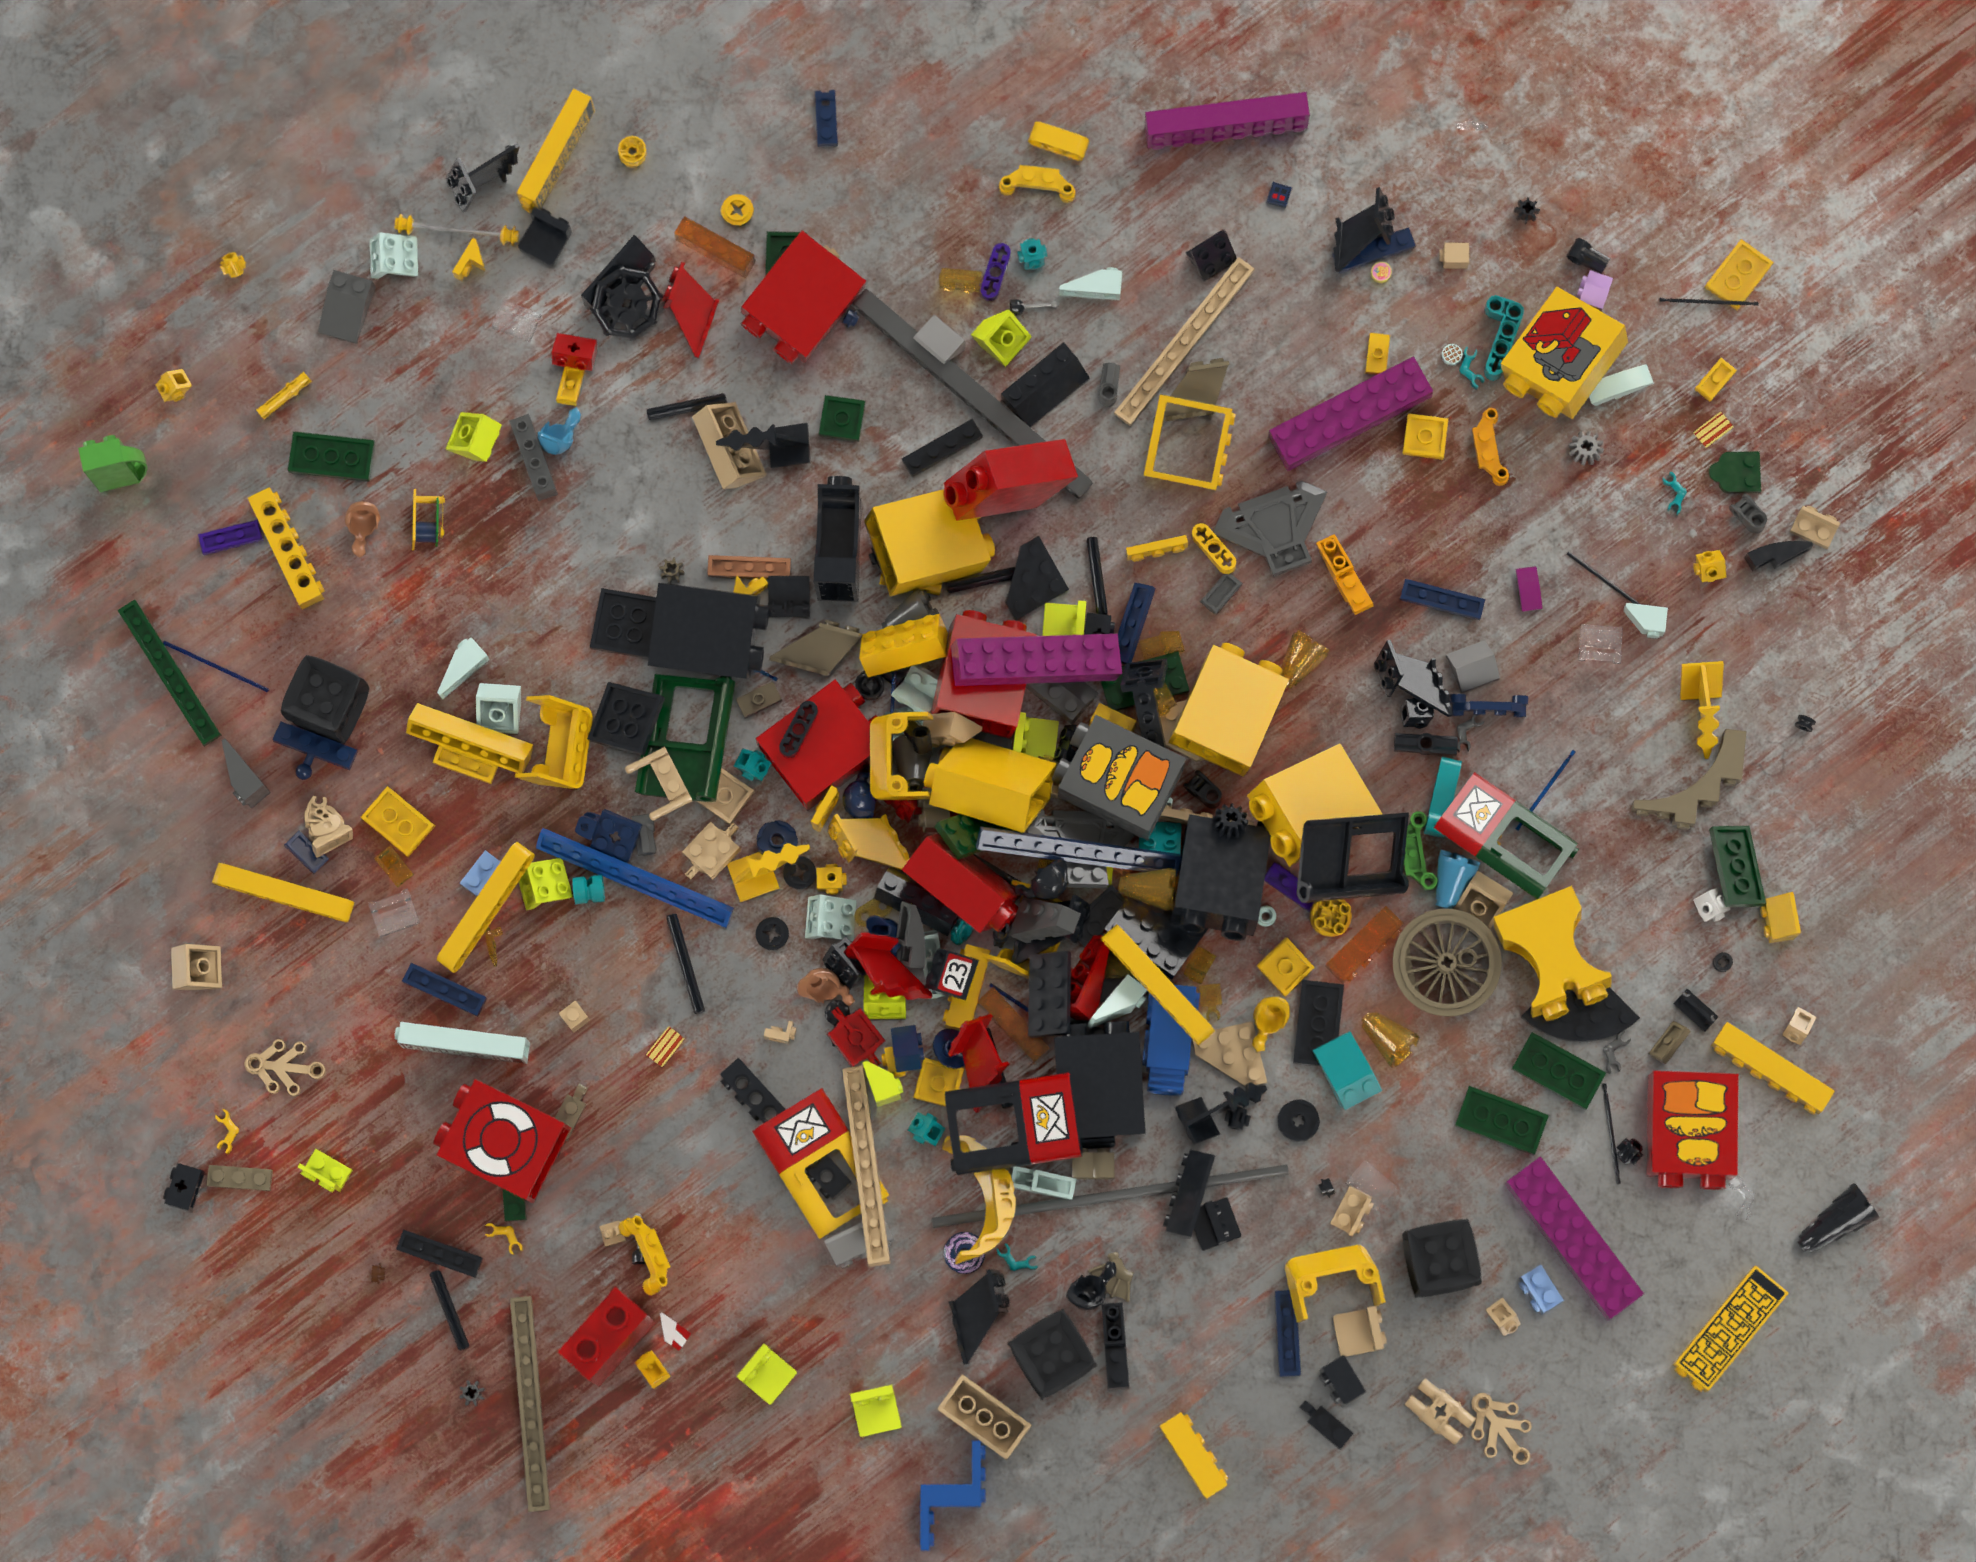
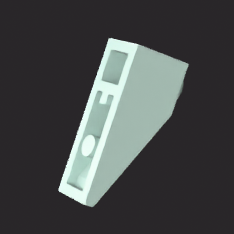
M1109 267L1106 270L1101 269L1062 284L1059 287V296L1120 300L1122 271Z
M472 637L461 641L457 646L458 649L455 650L437 692L442 700L490 660L488 655Z
M1127 974L1092 1016L1087 1026L1089 1028L1095 1027L1131 1013L1135 1007L1140 1008L1147 999L1144 997L1147 992L1146 988Z

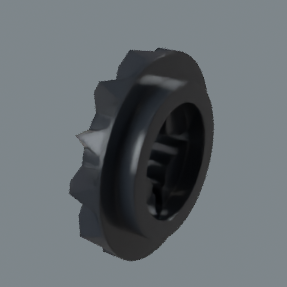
M799 856L795 864H785L783 877L790 887L797 890L806 889L815 880L816 868L810 859ZM796 865H798V867L801 870L806 871L805 873H803V881L799 878V876H793L797 872Z
M776 917L762 920L756 928V939L760 946L767 950H778L785 946L789 938V929L786 923ZM775 926V932L781 936L774 937L770 942L769 935L764 932H771Z

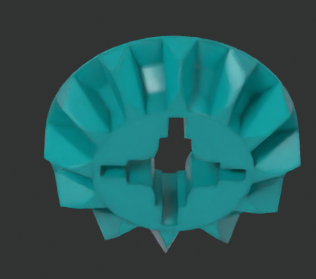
M962 918L957 919V923L951 931V941L956 945L962 944L968 940L974 928Z

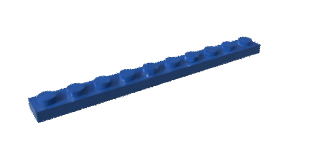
M543 828L539 834L536 849L598 875H603V877L727 928L734 909L731 906Z

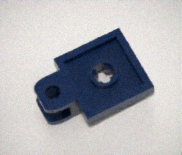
M604 809L601 815L586 812L584 816L579 817L575 832L586 839L592 840L590 848L629 863L643 824ZM618 832L621 840H613L611 834Z

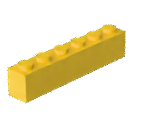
M419 703L415 706L407 722L406 734L516 773H523L531 759L533 744Z
M1729 1022L1723 1025L1711 1044L1717 1054L1723 1057L1725 1055L1730 1057L1734 1065L1739 1068L1744 1066L1750 1070V1075L1759 1080L1761 1078L1768 1082L1767 1085L1770 1088L1786 1093L1785 1097L1794 1103L1800 1102L1804 1105L1803 1108L1813 1115L1815 1113L1820 1114L1835 1092V1090Z

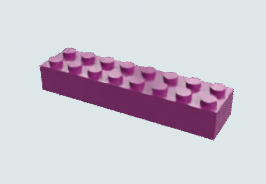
M1307 92L1145 112L1144 124L1147 148L1159 150L1163 149L1164 146L1181 147L1187 143L1199 145L1210 140L1221 142L1226 138L1239 140L1250 135L1261 137L1266 133L1279 135L1290 130L1301 132L1308 128L1310 111Z
M1413 356L1270 429L1268 437L1288 472L1430 399L1433 389Z
M1118 634L959 638L951 645L955 686L1115 681L1122 674Z
M1541 1156L1505 1182V1186L1607 1321L1644 1295V1292Z

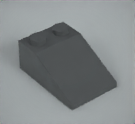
M333 270L325 296L318 333L357 344L376 289L373 281Z
M224 738L222 745L231 786L235 789L233 794L243 806L248 804L252 809L271 792Z

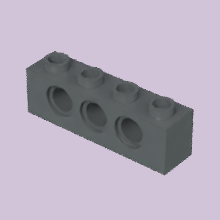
M529 414L510 420L538 501L558 495Z

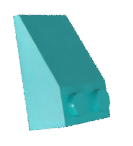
M1350 1031L1313 1050L1339 1105L1344 1110L1382 1091L1373 1070Z

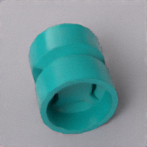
M593 875L589 879H586L584 876L573 877L575 904H586L589 900L593 903L605 902L603 875Z

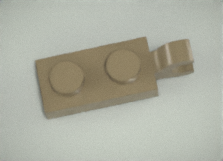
M580 1083L573 1097L568 1094L566 1095L555 1119L572 1127L565 1140L567 1142L587 1105L582 1102V1099L588 1088Z

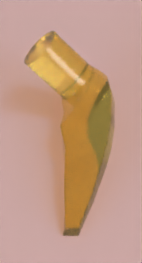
M501 927L493 930L487 928L485 931L486 945L494 967L497 966L494 938L503 935Z

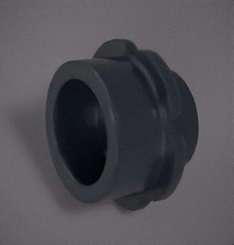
M1321 1179L1322 1183L1318 1186L1322 1195H1327L1328 1198H1331L1330 1196L1335 1194V1190L1330 1179Z

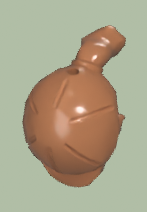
M367 501L353 503L345 514L346 526L355 535L352 552L359 558L366 555V536L372 534L375 528L378 529L380 521L377 507Z
M817 968L809 971L797 984L799 995L818 1003L824 1004V1000H833L838 995L842 996L843 1002L848 1006L855 1002L853 995H850L849 987L841 984L838 976L827 968Z

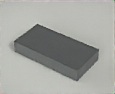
M1231 573L1223 574L1202 598L1200 603L1214 615H1217L1243 583Z

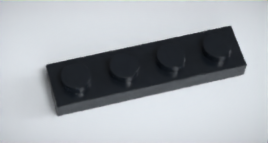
M972 418L903 457L902 462L911 477H914L983 438V435Z
M404 1229L396 1247V1250L474 1278L477 1277L483 1261L482 1257Z

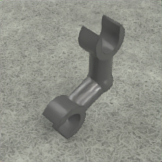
M1473 715L1470 720L1457 726L1459 738L1458 752L1461 751L1460 744L1462 743L1467 745V751L1469 752L1471 744L1467 740L1466 730L1474 726L1481 727L1485 722L1476 723L1474 718L1478 715Z
M1625 1031L1620 1032L1614 1041L1604 1047L1608 1061L1606 1070L1609 1074H1611V1064L1617 1066L1618 1072L1621 1071V1065L1616 1061L1614 1050L1621 1045H1627L1631 1041V1039L1626 1042L1621 1041L1620 1037Z

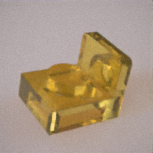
M1198 946L1188 962L1183 975L1191 981L1202 984L1217 956Z

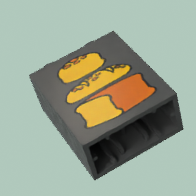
M1095 715L1090 726L1080 722L1070 742L1071 745L1078 748L1072 762L1062 758L1052 777V781L1060 784L1058 787V798L1148 841L1185 768L1186 758L1098 715Z

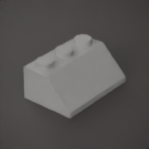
M885 1220L887 1241L889 1247L892 1245L891 1241H893L894 1238ZM863 1222L824 1240L836 1267L841 1266L843 1269L852 1265L853 1259L858 1257L861 1259L867 1258Z

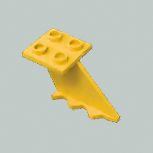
M1723 661L1681 664L1680 700L1699 699L1700 707L1698 709L1701 720L1698 721V728L1702 730V735L1697 738V745L1702 748L1705 759H1709L1712 748L1718 744V737L1712 734V732L1719 727V721L1713 715L1720 710V706H1711L1710 698L1722 697Z
M837 813L833 816L828 826L830 838L837 842L841 857L846 858L848 863L853 860L854 856L901 870L909 860L908 852L901 845L896 831L888 822L886 814L881 818L840 819Z
M787 843L784 844L781 852L777 854L767 850L763 855L757 852L729 862L727 866L740 903L780 889L774 871L785 863L795 864L799 855L810 850L809 844L796 847Z

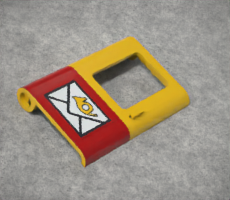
M823 1088L752 1131L819 1239L861 1214V1206L859 1204L840 1217L834 1218L805 1173L807 1166L833 1150H839L857 1179L851 1133ZM879 1179L882 1204L888 1202L887 1197L890 1195Z

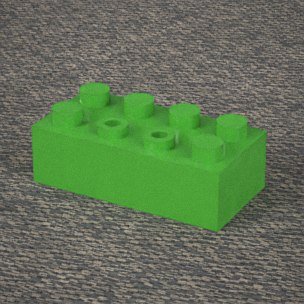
M115 435L105 436L103 438L104 442L96 443L95 440L85 441L83 447L78 448L83 472L99 492L140 483L147 473L144 453L137 448L124 446Z

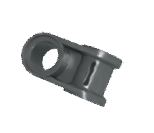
M1743 494L1741 500L1735 505L1729 506L1731 513L1751 533L1757 534L1763 531L1767 523V516L1748 494ZM1757 518L1762 524L1757 526L1753 524L1752 519Z

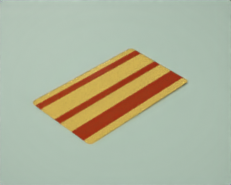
M1719 412L1694 431V434L1707 448L1731 430L1733 425L1722 412Z
M668 1026L646 1055L663 1067L685 1038Z

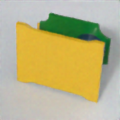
M414 489L412 550H415V542L436 543L435 547H438L439 504H442L440 538L444 536L443 503H445V498L442 496H416V489ZM416 503H435L436 522H416Z

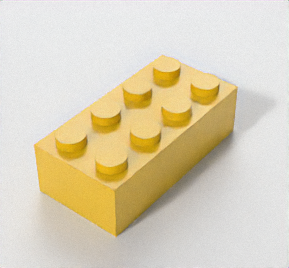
M940 613L927 615L917 620H908L895 626L890 625L884 629L868 631L862 634L859 659L868 678L946 657L948 631Z

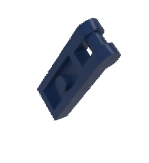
M829 90V92L815 91L818 147L838 146L835 90ZM830 100V105H822V101Z

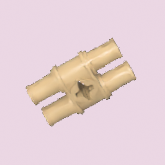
M1425 1378L1417 1388L1432 1399L1431 1406L1424 1405L1413 1395L1410 1396L1404 1405L1419 1416L1420 1422H1424L1434 1430L1435 1434L1443 1435L1456 1445L1463 1435L1448 1424V1419L1454 1417L1469 1428L1476 1418L1461 1407L1460 1401L1457 1402L1447 1394L1445 1389H1438ZM1446 1405L1443 1410L1445 1416L1440 1415L1434 1419L1437 1413L1435 1407L1440 1408Z

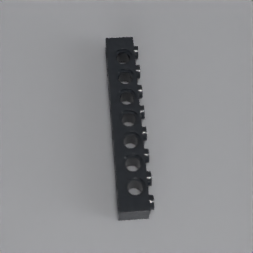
M739 1057L720 1073V1076L723 1078L720 1082L728 1091L731 1088L737 1094L734 1096L735 1099L742 1106L746 1104L751 1109L748 1113L756 1122L759 1119L763 1124L767 1122L765 1113L768 1110H774L776 1116L786 1110ZM746 1079L748 1081L747 1087L744 1089L737 1088L738 1080ZM755 1094L762 1096V1101L757 1105L751 1103V1097ZM828 1155L820 1158L816 1166H807L805 1168L809 1180L812 1183L817 1182L821 1186L819 1191L826 1199L831 1197L834 1201L852 1184V1181ZM824 1172H831L833 1174L830 1182H823L821 1180V1175Z

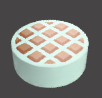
M1455 344L1445 346L1441 355L1443 362L1450 366L1457 365L1462 359L1461 348Z

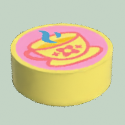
M1377 262L1373 265L1371 277L1375 282L1385 283L1391 277L1392 270L1387 263Z

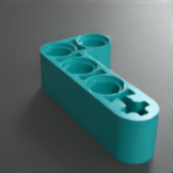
M1497 295L1488 298L1485 305V314L1489 318L1501 322L1484 369L1485 377L1491 381L1498 380L1503 373L1501 362L1512 348L1524 314V308L1520 303ZM1497 304L1500 309L1492 310L1489 305ZM1512 310L1517 311L1519 316L1512 317L1509 312ZM1509 329L1512 331V335L1507 336L1502 330ZM1502 347L1506 353L1499 354L1496 352V348ZM1494 362H1499L1496 371L1492 372Z
M1441 757L1424 834L1445 838V835L1437 831L1434 826L1454 800L1462 761Z

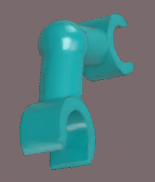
M1467 346L1463 352L1464 359L1459 371L1471 381V386L1478 390L1479 386L1474 380L1479 379L1484 383L1485 379L1482 375H1476L1469 369L1471 361L1477 355V349L1473 356H1469L1467 354Z
M1670 471L1669 475L1673 478V481L1668 482L1665 478L1662 481L1664 485L1671 486L1677 494L1674 501L1668 505L1667 510L1669 511L1671 506L1675 505L1678 507L1676 514L1678 515L1681 512V503L1687 494V490L1676 480L1675 473Z
M1005 1243V1247L1008 1250L1005 1254L1000 1253L997 1249L998 1256L1004 1258L1011 1271L1025 1268L1036 1270L1038 1266L1029 1265V1261L1036 1259V1256H1029L1027 1260L1016 1262L1010 1253L1008 1244Z

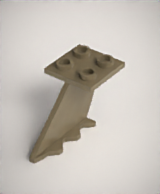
M1224 358L1212 359L1210 364L1205 365L1203 361L1191 363L1190 367L1186 369V375L1170 396L1216 405L1229 361H1224ZM1167 402L1163 422L1213 415L1215 412Z
M826 620L825 623H819L818 629L771 655L769 660L830 676L833 668L856 642L862 638L863 633H859L860 628L846 625L844 629L839 627L840 623Z

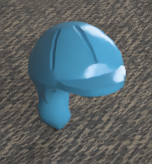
M573 408L569 411L564 425L554 424L549 426L548 421L537 432L538 441L543 450L557 455L564 453L573 444V429L580 422L581 418L578 408Z

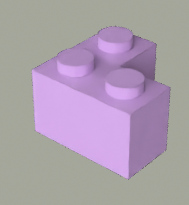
M1590 270L1588 276H1583L1580 284L1581 288H1579L1576 298L1602 312L1613 278Z

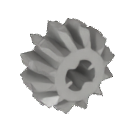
M1590 430L1587 431L1586 436L1582 431L1578 433V437L1573 436V442L1569 443L1568 446L1570 449H1573L1569 452V455H1576L1574 462H1578L1579 459L1582 460V466L1585 465L1586 461L1590 465H1593L1594 460L1599 461L1601 458L1599 454L1604 451L1600 447L1603 441H1596L1598 434H1595L1593 437L1590 436ZM1583 445H1585L1586 448L1590 447L1589 451H1587V449H1582Z

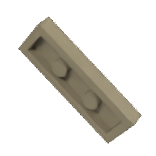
M209 1165L207 1186L271 1191L273 1170Z

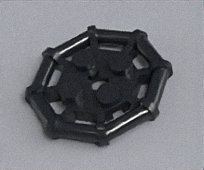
M621 265L601 281L596 282L597 287L590 312L596 317L603 329L604 335L627 338L633 341L638 335L657 324L656 319L663 294L659 292L651 279L650 272L626 268ZM629 276L638 279L635 283H628L625 277ZM619 278V283H617L611 288L607 287L609 284H611ZM643 282L649 289L650 295H645L641 288ZM606 291V296H608L607 302L605 301V304L601 305L603 293ZM624 298L630 300L628 307H622ZM652 300L651 309L648 316L647 314H645V311L647 310L648 306L647 301ZM606 310L611 317L609 323L602 314V311ZM641 317L646 319V321L633 329L634 322ZM617 322L626 324L627 330L614 328Z

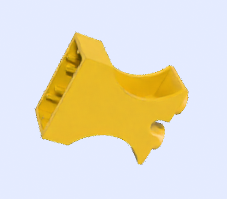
M1572 886L1493 917L1494 930L1503 950L1520 955L1534 968L1540 986L1531 1004V1015L1534 1018L1543 1014L1545 1021L1555 1020L1569 1012L1566 1005V990H1573L1577 998L1582 999L1585 1005H1592L1605 999L1608 996L1606 989L1611 987V973L1599 970L1588 964L1576 949L1573 936L1581 920L1582 908Z

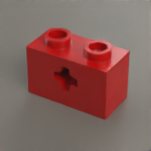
M557 333L552 349V364L560 367L592 371L597 355V340Z

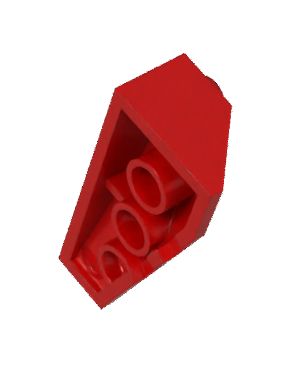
M1094 935L1079 955L1080 961L1074 968L1071 967L1070 1017L1075 1020L1090 1021L1100 1003L1109 948L1101 940L1103 936Z

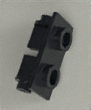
M1065 725L1060 733L1061 739L1058 748L1055 750L1053 763L1058 765L1062 758L1072 762L1076 751L1071 749L1073 745L1070 742L1077 729V725Z
M1686 989L1673 1003L1704 1032L1719 1017L1689 989Z

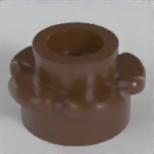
M381 1263L379 1265H372L371 1282H378L380 1284V1280H385V1268L381 1267Z

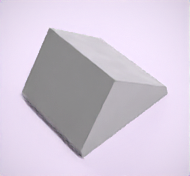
M933 315L913 338L943 364L962 353L966 348L965 340L936 315Z
M1485 640L1446 654L1461 693L1500 679L1495 655Z

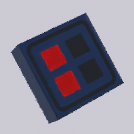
M1273 182L1267 203L1286 208L1292 187Z

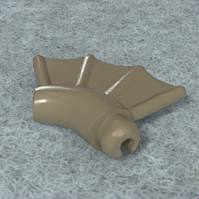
M1118 1252L1110 1253L1107 1257L1110 1262H1115L1117 1272L1107 1282L1106 1291L1110 1298L1121 1297L1126 1302H1129L1130 1286L1134 1272L1125 1268ZM1106 1263L1089 1269L1088 1273L1096 1276L1101 1275Z

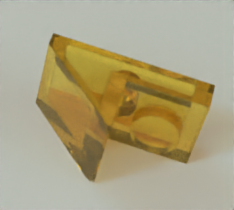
M1161 631L1158 636L1139 640L1144 660L1177 651L1179 653L1185 651L1179 631Z

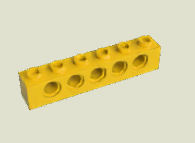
M269 487L248 497L301 609L303 610L324 600L322 593L325 590L320 580L316 582L313 576L316 574L312 563L307 564L305 557L308 556L304 546H299L296 541L299 536L295 528H290L288 521L291 519L286 509L281 510L279 504L282 501L277 491L273 493ZM275 508L273 515H266L268 509ZM284 526V530L281 533H274L276 527ZM286 544H293L290 551H283V547ZM294 562H301V566L298 569H292ZM304 579L310 580L307 587H300V583Z

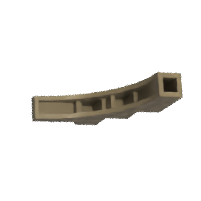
M1725 729L1714 763L1698 782L1686 790L1667 798L1634 800L1631 812H1636L1637 816L1647 817L1649 814L1657 815V818L1660 819L1672 817V825H1676L1678 829L1689 830L1690 827L1693 828L1696 823L1697 803L1701 807L1712 808L1713 805L1716 806L1719 802L1721 782L1726 786H1736V784L1741 782L1747 731Z

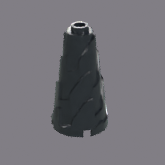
M1855 1183L1851 1184L1849 1188L1833 1200V1204L1817 1216L1818 1218L1798 1236L1800 1240L1797 1243L1804 1252L1808 1250L1811 1253L1814 1250L1821 1249L1834 1240L1838 1241L1852 1231L1856 1232L1880 1218L1872 1204L1869 1203L1866 1196Z

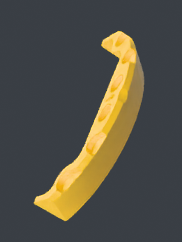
M946 1136L942 1149L953 1154L950 1136ZM959 1136L963 1152L987 1149L970 1136ZM1005 1168L973 1173L981 1186L985 1199V1222L977 1242L969 1251H960L955 1259V1264L987 1253L1007 1233L1014 1218L1016 1197L1014 1196L1015 1188L1009 1171Z

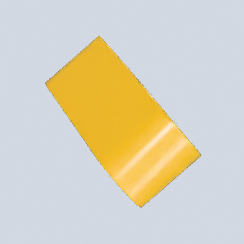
M1038 121L1034 123L1028 142L1033 146L1079 161L1083 160L1090 142L1088 138Z

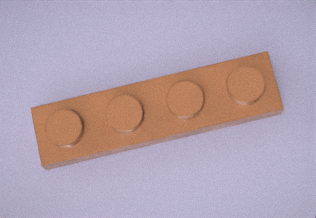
M708 555V577L736 578L738 576L745 579H755L757 577L759 579L761 577L768 579V576H790L791 558Z

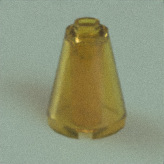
M1376 1011L1368 1012L1361 1020L1363 1022V1030L1391 1068H1393V1065L1395 1067L1400 1065L1412 1053L1410 1051L1411 1046L1414 1045L1416 1047L1419 1043L1420 1036L1417 1033Z

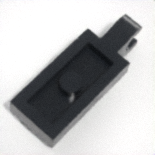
M1304 1401L1299 1407L1311 1417L1307 1423L1339 1450L1354 1434L1322 1406L1316 1410L1309 1402Z

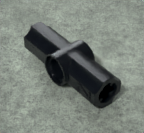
M1395 733L1394 752L1420 753L1421 755H1457L1458 737L1439 736L1429 733ZM1428 740L1431 743V747L1423 748L1420 742Z

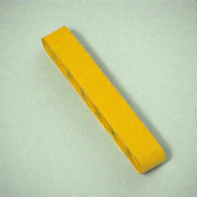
M519 842L514 843L439 952L437 956L439 963L453 973L461 968L535 857L533 852Z
M218 863L212 880L213 884L346 923L349 922L355 903L342 897L223 863Z
M1116 924L1101 938L1111 952L1196 1044L1201 1045L1215 1032L1209 1022L1119 925Z

